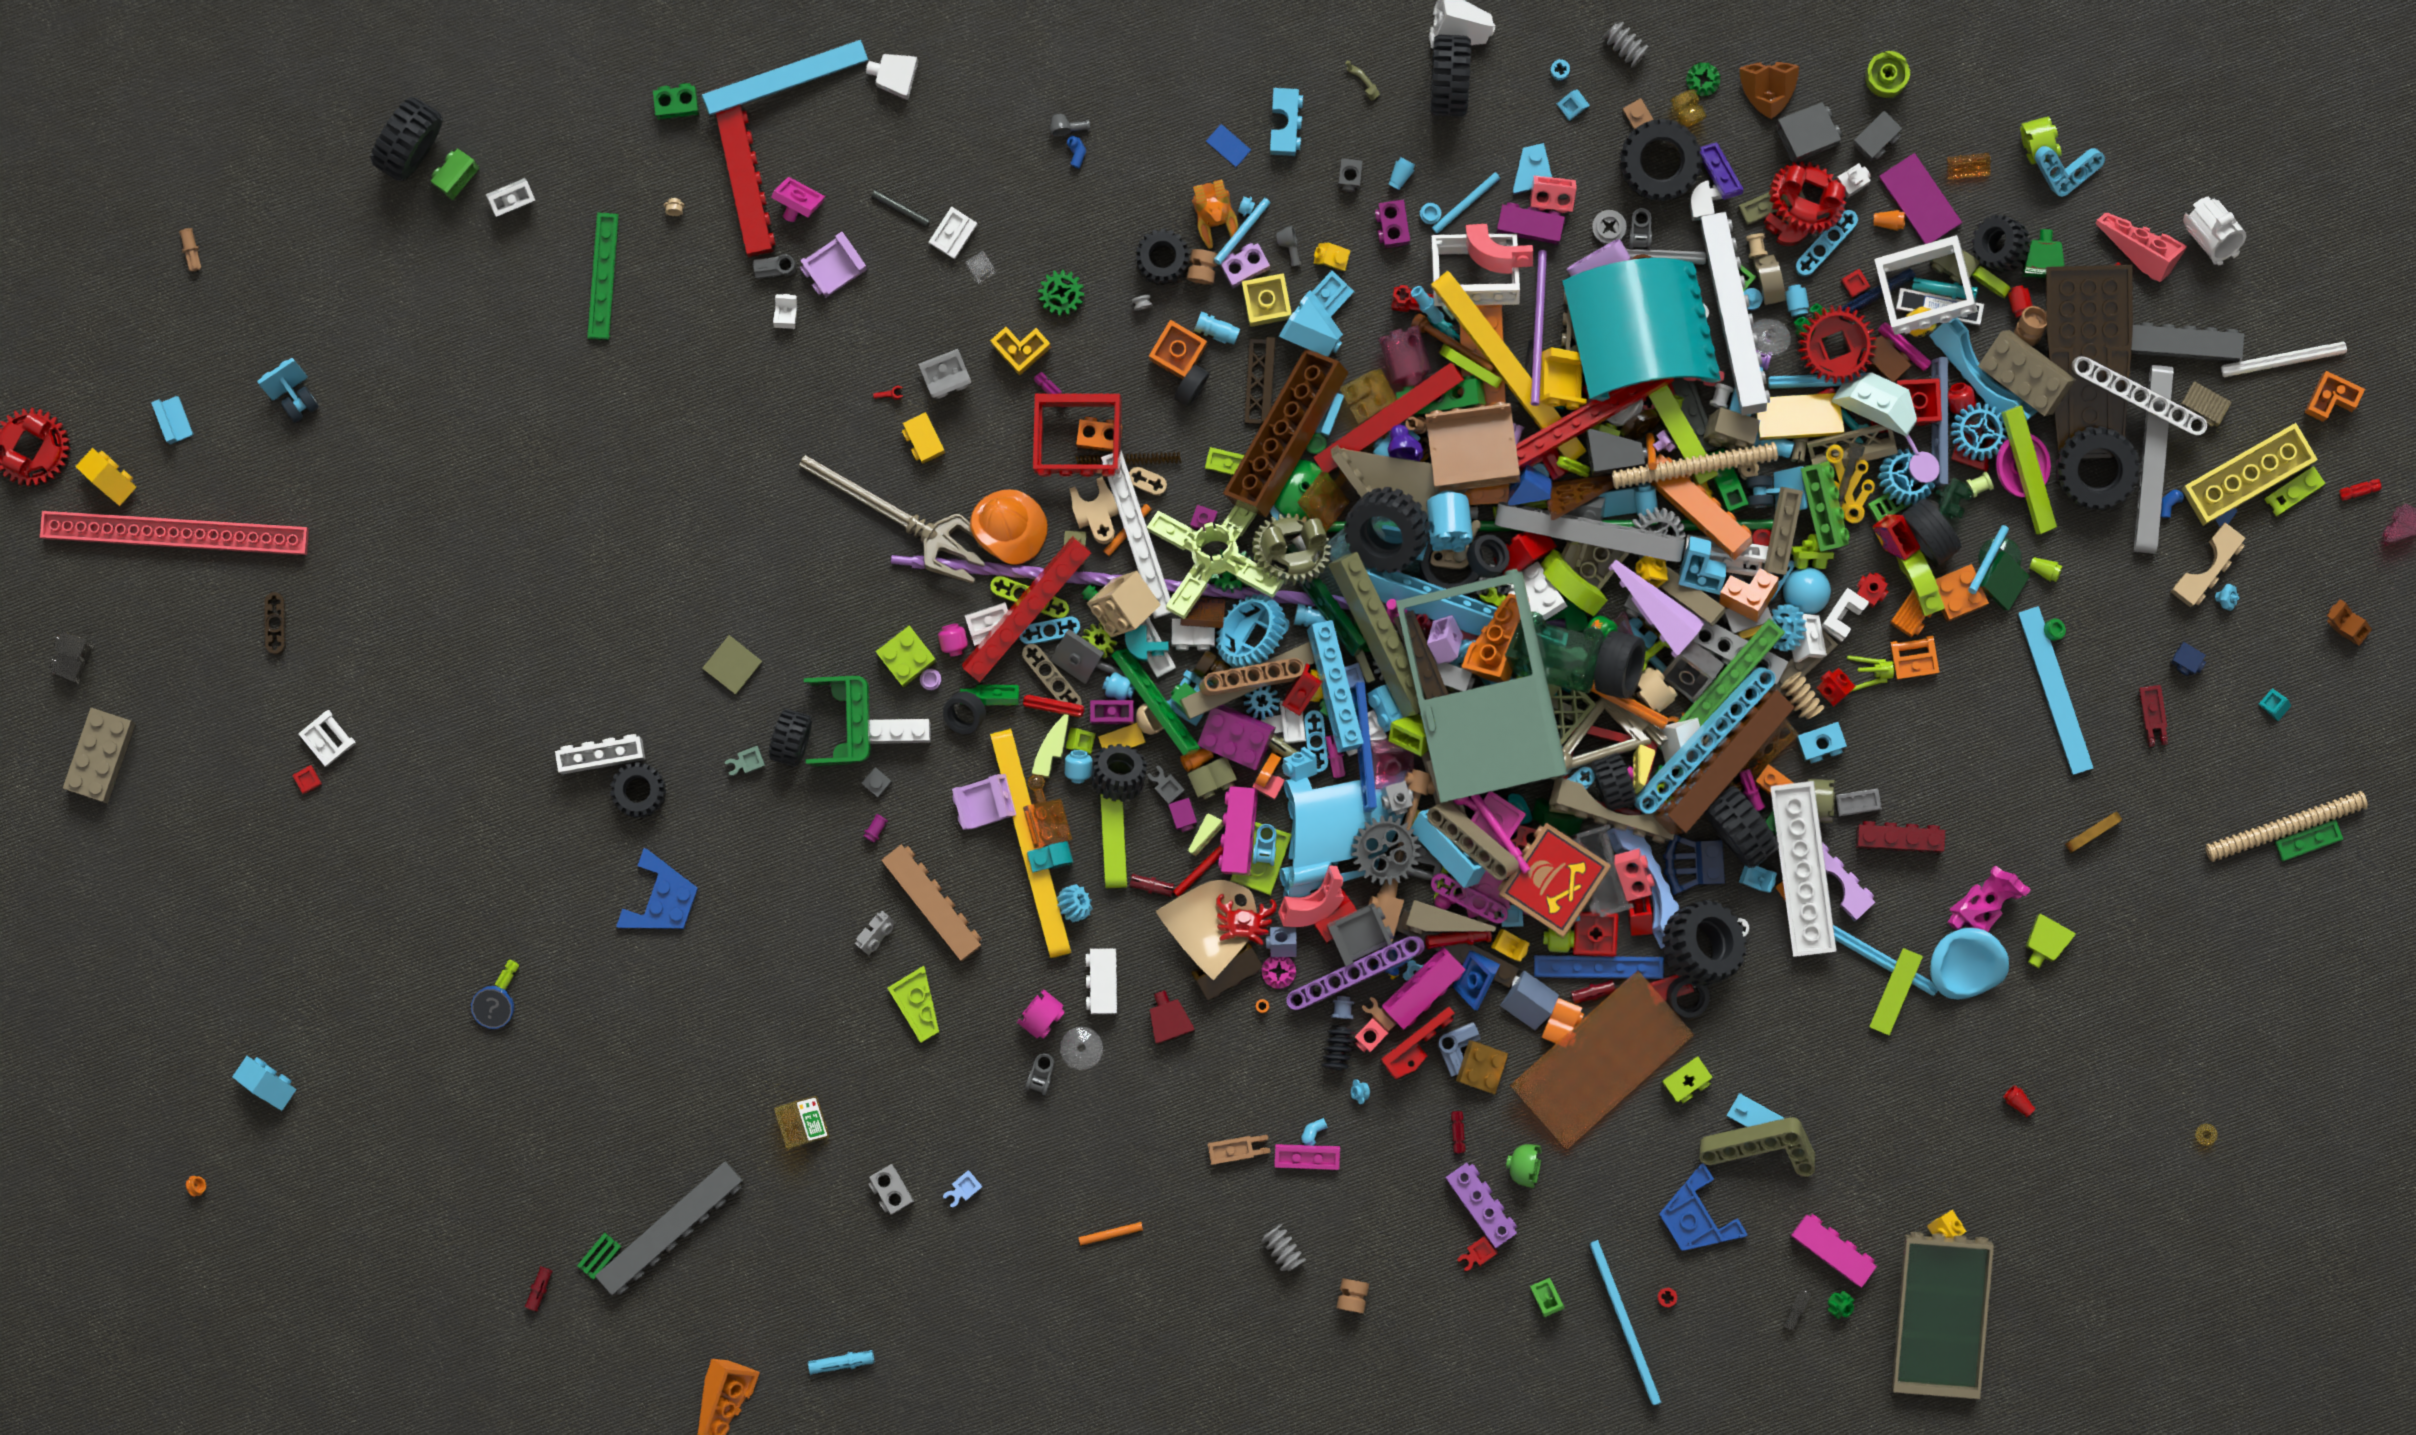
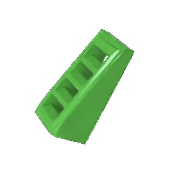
M1887 493L1869 503L1867 507L1877 523L1886 515H1894L1909 507L1912 503L1910 502L1908 506H1905L1901 502L1899 507L1896 508L1893 501L1889 500L1891 494ZM1883 501H1888L1890 507L1892 508L1891 511L1887 509ZM1877 504L1881 505L1883 511L1885 512L1884 515H1881L1879 509L1876 506Z

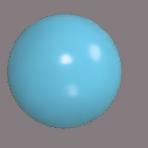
M1815 568L1796 569L1789 574L1784 582V600L1787 605L1798 607L1799 612L1812 615L1821 611L1829 602L1831 595L1830 583L1827 577Z

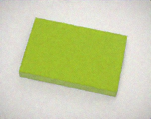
M1255 822L1250 876L1232 875L1230 882L1271 895L1292 834L1275 829L1276 853L1274 866H1271L1270 863L1262 862L1253 864L1257 831L1263 825ZM1270 828L1262 829L1260 833L1261 838L1264 840L1271 839L1273 831Z

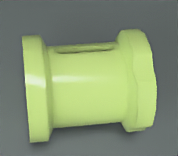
M1987 472L1973 480H1966L1968 489L1974 498L1977 497L1978 493L1987 489H1994Z

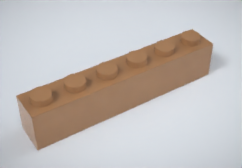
M901 844L881 861L960 961H964L982 946L979 943L982 940L975 930L970 932L966 926L969 922L963 914L957 915L952 909L955 907V904L948 896L944 898L939 891L942 888L935 879L933 881L929 880L926 876L929 872L922 863L917 865L913 859L916 855L910 847L904 848Z

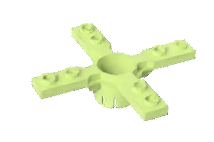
M1235 505L1222 525L1215 524L1216 529H1214L1213 523L1204 524L1205 531H1203V527L1195 531L1157 511L1147 526L1148 531L1182 550L1187 549L1191 551L1192 559L1195 563L1167 603L1166 609L1185 619L1206 589L1207 582L1211 576L1225 571L1234 574L1238 580L1274 598L1284 580L1280 579L1277 582V577L1269 578L1270 573H1263V567H1257V563L1238 554L1236 540L1244 534L1257 515L1256 513ZM1212 541H1221L1228 545V548L1222 553L1223 558L1221 559V554L1212 556L1213 561H1211L1209 555L1201 552V548Z

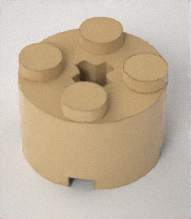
M1647 667L1642 672L1641 679L1633 693V696L1639 703L1648 706L1658 713L1675 701V697L1678 695L1671 686L1667 687L1663 682L1665 679L1663 674L1658 669L1654 670L1652 667Z

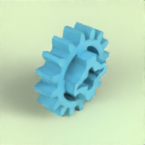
M1786 604L1784 606L1779 605L1778 610H1772V620L1785 633L1773 648L1780 651L1795 650V646L1801 645L1799 640L1805 639L1802 633L1807 631L1806 628H1803L1807 621L1802 620L1804 613L1799 612L1798 607Z

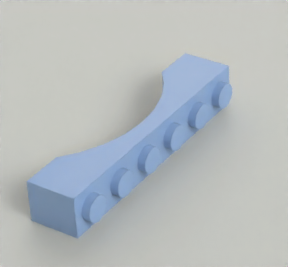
M1612 828L1605 833L1614 852L1620 854L1640 849L1641 855H1645L1647 858L1648 868L1646 869L1648 874H1652L1655 886L1652 887L1651 895L1653 903L1652 930L1660 948L1665 947L1662 944V938L1665 936L1663 933L1664 927L1667 925V920L1670 916L1679 910V905L1673 899L1670 887L1664 880L1661 868L1655 861L1651 853V847L1645 838L1633 835V831L1628 829L1620 831Z

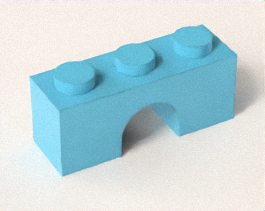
M1273 89L1272 113L1285 115L1289 122L1284 129L1271 130L1270 155L1296 156V150H1300L1301 137H1297V129H1301L1302 116H1298V108H1302L1303 96L1299 95V89Z

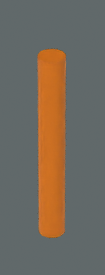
M1652 433L1646 435L1648 467L1650 470H1655L1657 468L1656 450L1653 446L1655 439Z
M1147 504L1141 508L1143 517L1152 510ZM1124 528L1103 550L1106 555L1110 556L1126 539L1127 535Z
M1138 1222L1078 1238L1081 1246L1142 1231L1143 1227L1142 1223Z

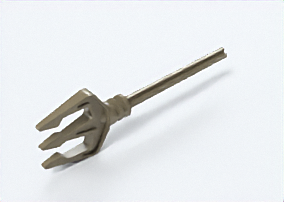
M805 455L801 459L799 466L901 524L906 528V533L912 534L914 532L915 538L921 536V542L924 543V567L927 570L974 583V578L963 568L955 571L936 560L938 552L944 551L965 558L970 564L981 567L985 566V563L974 552H967L949 536L955 529L959 528L974 537L971 532L970 523L962 515L953 514L935 524L928 523L926 525V519L919 521V515L910 516Z

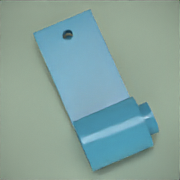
M1641 483L1638 487L1606 491L1597 496L1606 498L1604 517L1637 513V515L1641 513L1644 516L1646 515V509L1653 513L1654 508H1658L1656 488L1651 486L1650 483Z
M1740 1093L1727 1114L1728 1117L1746 1127L1785 1119Z

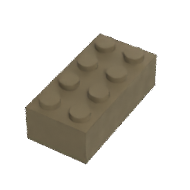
M2010 330L2000 332L1978 365L1979 368L2044 416L2054 414L2076 381L2075 378Z
M90 708L63 789L108 804L136 723Z

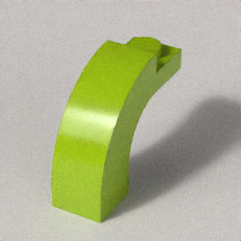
M1553 549L1540 564L1544 569L1543 574L1550 583L1572 603L1592 616H1595L1608 601L1600 589L1581 578L1557 550Z
M1920 549L1906 560L1896 557L1901 571L1906 574L1914 589L1923 615L1927 616L1944 609L1938 585Z

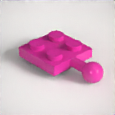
M1490 791L1483 801L1510 839L1526 813ZM1469 796L1452 800L1456 805H1466L1475 811L1471 821L1503 848L1505 847Z
M1485 871L1480 882L1470 886L1502 903L1507 909L1511 908L1508 900L1498 897L1500 891L1497 889L1503 880L1496 879L1489 872ZM1461 888L1462 893L1454 895L1457 899H1463L1466 896L1464 888ZM1440 894L1434 900L1435 906L1443 910H1447L1451 904L1456 903ZM1481 897L1475 898L1473 906L1477 909H1482L1485 906L1484 899ZM1489 902L1488 908L1484 913L1488 914L1489 910L1492 912L1502 911V909H1492L1491 906L1493 905V903ZM1467 909L1469 918L1480 916L1477 913Z

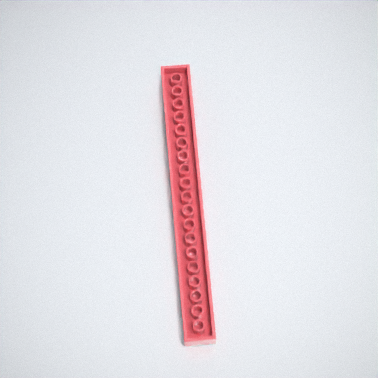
M42 511L40 538L307 555L309 529L307 527Z

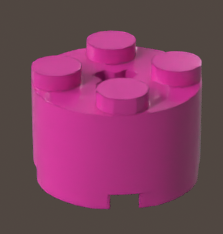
M1043 989L1041 990L1042 997L1040 998L1037 995L1022 1013L1024 1015L1023 1021L1018 1019L1017 1023L1035 1038L1042 1037L1044 1039L1051 1030L1049 1025L1052 1021L1055 1020L1057 1022L1064 1014L1062 1009L1064 1005Z

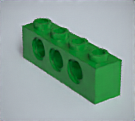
M1475 375L1464 376V381L1446 392L1441 402L1436 399L1412 417L1425 416V414H1430V412L1436 410L1447 412L1453 408L1466 409L1472 408L1475 405H1486L1483 380L1475 378ZM1415 386L1404 387L1403 391L1396 392L1397 399L1415 388ZM1460 388H1462L1464 391V394L1461 398H1459L1457 395L1458 390Z

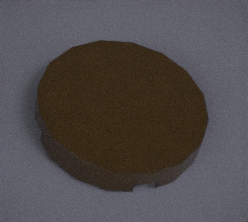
M1648 409L1638 413L1621 428V436L1634 441L1644 437L1645 434L1643 432L1646 430L1650 432L1658 425L1660 416L1655 409Z

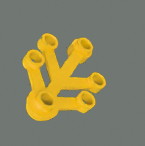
M1831 445L1827 449L1826 458L1829 462L1834 463L1840 484L1836 481L1834 483L1839 490V494L1843 495L1846 501L1844 503L1839 500L1840 507L1844 511L1846 521L1858 523L1865 514L1863 504L1875 488L1872 480H1865L1862 483L1860 495L1856 501L1854 500L1852 493L1862 475L1868 471V462L1859 460L1856 463L1855 472L1850 481H1848L1842 462L1844 451L1839 445ZM1837 450L1839 455L1834 456L1831 451ZM1864 464L1866 469L1860 470L1858 465ZM1871 484L1872 489L1867 490L1864 485ZM1856 509L1858 514L1852 515L1850 510Z

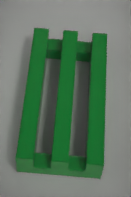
M604 1233L577 1266L594 1280L596 1278L595 1275L608 1264L622 1246L608 1234ZM605 1239L608 1240L607 1244L586 1268L584 1266ZM611 1245H614V1249L609 1253V1255L604 1259V1261L599 1265V1267L594 1271V1273H592L590 1270L604 1255V1253L609 1249V1247Z

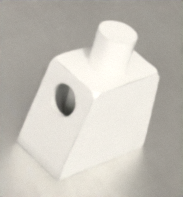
M883 54L881 64L868 62L866 73L877 76V87L908 100L918 59L914 56Z

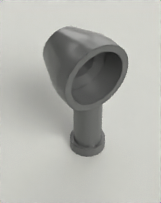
M1056 114L1051 119L1050 132L1052 136H1065L1071 133V131L1090 130L1089 120L1069 123L1064 114Z
M1288 226L1277 232L1276 236L1279 246L1289 248L1292 267L1301 265L1297 250L1295 229L1293 226Z

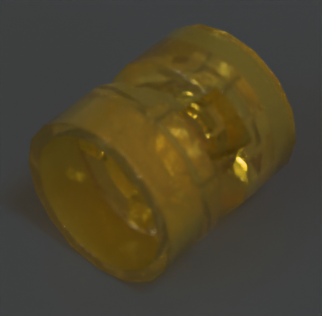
M1695 89L1683 92L1670 100L1674 111L1679 112L1677 118L1680 124L1685 127L1692 126L1707 117L1703 107L1698 105L1700 100Z

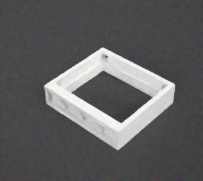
M1465 234L1432 235L1433 282L1440 277L1439 254H1469ZM1488 234L1490 239L1499 245L1517 246V234ZM1519 267L1512 268V284L1460 285L1475 305H1515L1520 303ZM1433 290L1434 306H1446Z
M1957 235L1875 259L1891 327L1895 335L1904 332L1908 334L1911 330L1918 328L1926 329L1931 327L1932 324L1939 322L1948 323L1953 318L1968 317V314L1978 312ZM1955 253L1967 300L1897 320L1885 273Z

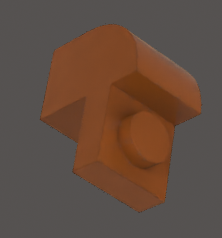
M2341 599L2336 605L2331 607L2327 615L2329 618L2327 620L2328 624L2358 646H2360L2372 630L2367 621L2353 613L2347 603Z

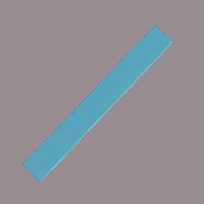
M859 40L702 94V98L710 116L866 62L868 58L862 42Z
M2037 606L2019 612L2018 616L2071 773L2075 775L2093 769L2051 641L2044 633L2045 623L2040 608Z
M1598 1240L1589 1244L1651 1404L1661 1403Z

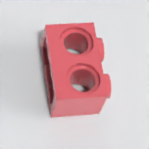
M1533 176L1530 195L1531 207L1539 208L1541 211L1554 209L1559 213L1573 212L1576 180ZM1542 191L1548 193L1545 197L1537 196ZM1561 194H1567L1569 196L1567 199L1564 200L1558 198Z
M1640 849L1616 854L1614 864L1626 900L1631 901L1652 895V887L1655 886L1652 874L1647 872L1648 861L1645 855H1641ZM1635 863L1637 866L1629 867L1628 864ZM1635 882H1642L1643 884L1640 885V886H1637V885H1635V884H1633V883H1635Z

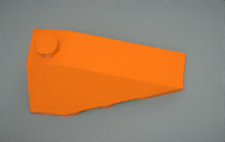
M1509 593L1495 611L1492 620L1487 626L1483 627L1480 636L1468 647L1462 664L1463 669L1488 681L1496 683L1509 681L1515 666L1523 627L1514 594Z
M711 1360L704 1382L698 1435H726L732 1418L735 1414L739 1415L741 1411L740 1406L746 1397L749 1399L753 1393L759 1376L758 1371L729 1360Z

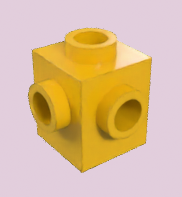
M1644 556L1636 563L1635 570L1637 575L1657 589L1668 580L1666 560Z
M1953 1210L1927 1225L1932 1234H1943L1945 1238H1954L1955 1235H1962L1966 1232Z

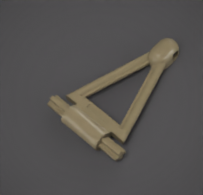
M1633 695L1630 697L1638 702V700ZM1600 697L1595 703L1596 706L1584 718L1566 742L1562 751L1567 773L1569 774L1574 768L1590 764L1595 760L1614 753L1621 754L1637 749L1639 745H1650L1651 741L1645 734L1658 747L1663 746L1668 738L1657 726ZM1604 709L1632 738L1577 757H1571L1574 749ZM1566 775L1560 776V777H1555V778H1550V779H1553V780L1561 779V778L1565 777Z

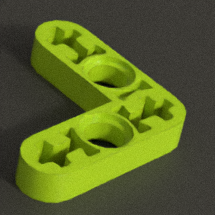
M1446 344L1439 351L1445 358L1495 388H1498L1503 380Z

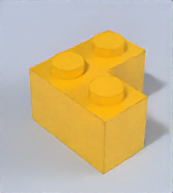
M1007 327L990 340L991 345L1019 376L1051 348L1049 341L1037 328L1021 342Z
M92 448L75 466L119 506L136 488L131 482L133 477L125 470L119 472L117 470L119 465L102 450L98 453Z

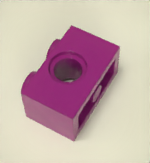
M1090 700L1091 724H1134V701Z

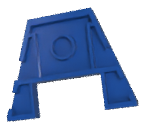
M644 848L638 867L658 873L644 915L622 909L616 927L684 929L698 888L648 849Z
M1704 1163L1700 1164L1659 1213L1681 1251L1748 1235L1738 1218L1720 1229L1716 1227L1695 1192V1190L1714 1180Z

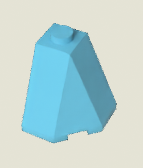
M1309 291L1301 300V306H1298L1295 312L1292 313L1279 336L1328 357L1332 352L1336 354L1342 345V342L1339 340L1343 334L1315 294Z

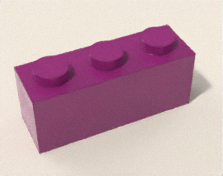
M1515 203L1502 204L1497 233L1517 234V237L1559 245L1565 217L1556 211L1544 213L1540 212L1539 208L1536 207L1523 209L1519 208V205Z

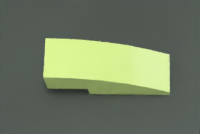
M1064 714L1047 734L1036 756L1032 775L1049 778L1053 758L1062 759L1069 715Z

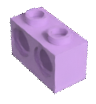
M1250 243L1241 249L1242 252L1236 255L1234 253L1229 254L1221 263V268L1232 289L1241 285L1242 281L1250 280L1270 269V264L1258 243L1255 245ZM1250 255H1257L1260 258L1259 262L1256 264L1249 263L1248 257ZM1237 264L1241 267L1239 273L1233 274L1229 271V267Z

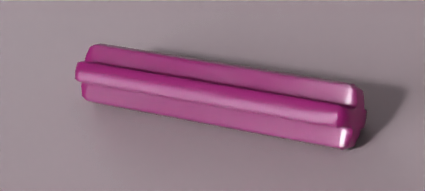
M1884 322L1879 327L1878 332L1884 337L1890 338L1895 347L1905 353L1921 370L1925 371L1931 365V361L1900 334L1895 335L1888 323Z

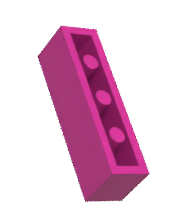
M1230 786L1229 792H1226L1225 804L1228 805L1227 813L1223 815V826H1226L1225 834L1221 836V847H1224L1223 855L1219 857V868H1222L1221 871L1224 874L1250 876L1258 791L1255 788Z
M1442 947L1382 1007L1405 1029L1416 1021V1017L1421 1012L1428 1010L1432 1002L1447 991L1448 986L1454 981L1459 980L1466 969L1445 947Z
M1814 1214L1811 1216L1805 1215L1790 1236L1861 1288L1877 1266L1873 1264L1875 1260L1866 1253L1863 1256L1855 1251L1858 1247L1848 1240L1843 1242L1838 1238L1840 1234L1831 1227L1828 1230L1821 1225L1823 1221Z

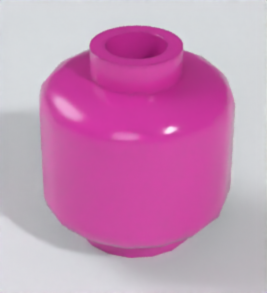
M958 624L943 626L942 631L938 633L941 651L950 653V656L961 655L962 650L968 646L965 629L959 627Z

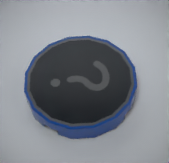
M487 986L478 991L473 997L471 1012L480 1025L497 1029L504 1026L512 1018L514 1002L504 989L497 986Z

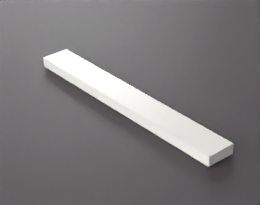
M1121 451L1120 473H1115V476L1108 477L1139 574L1161 604L1153 612L1154 619L1172 613L1166 609V605L1171 598ZM1113 453L1101 457L1103 465H1113Z

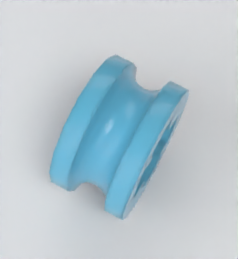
M1556 60L1551 66L1552 76L1557 80H1564L1568 77L1570 72L1569 64L1565 60ZM1557 65L1566 68L1563 75L1555 72L1554 68L1557 69Z

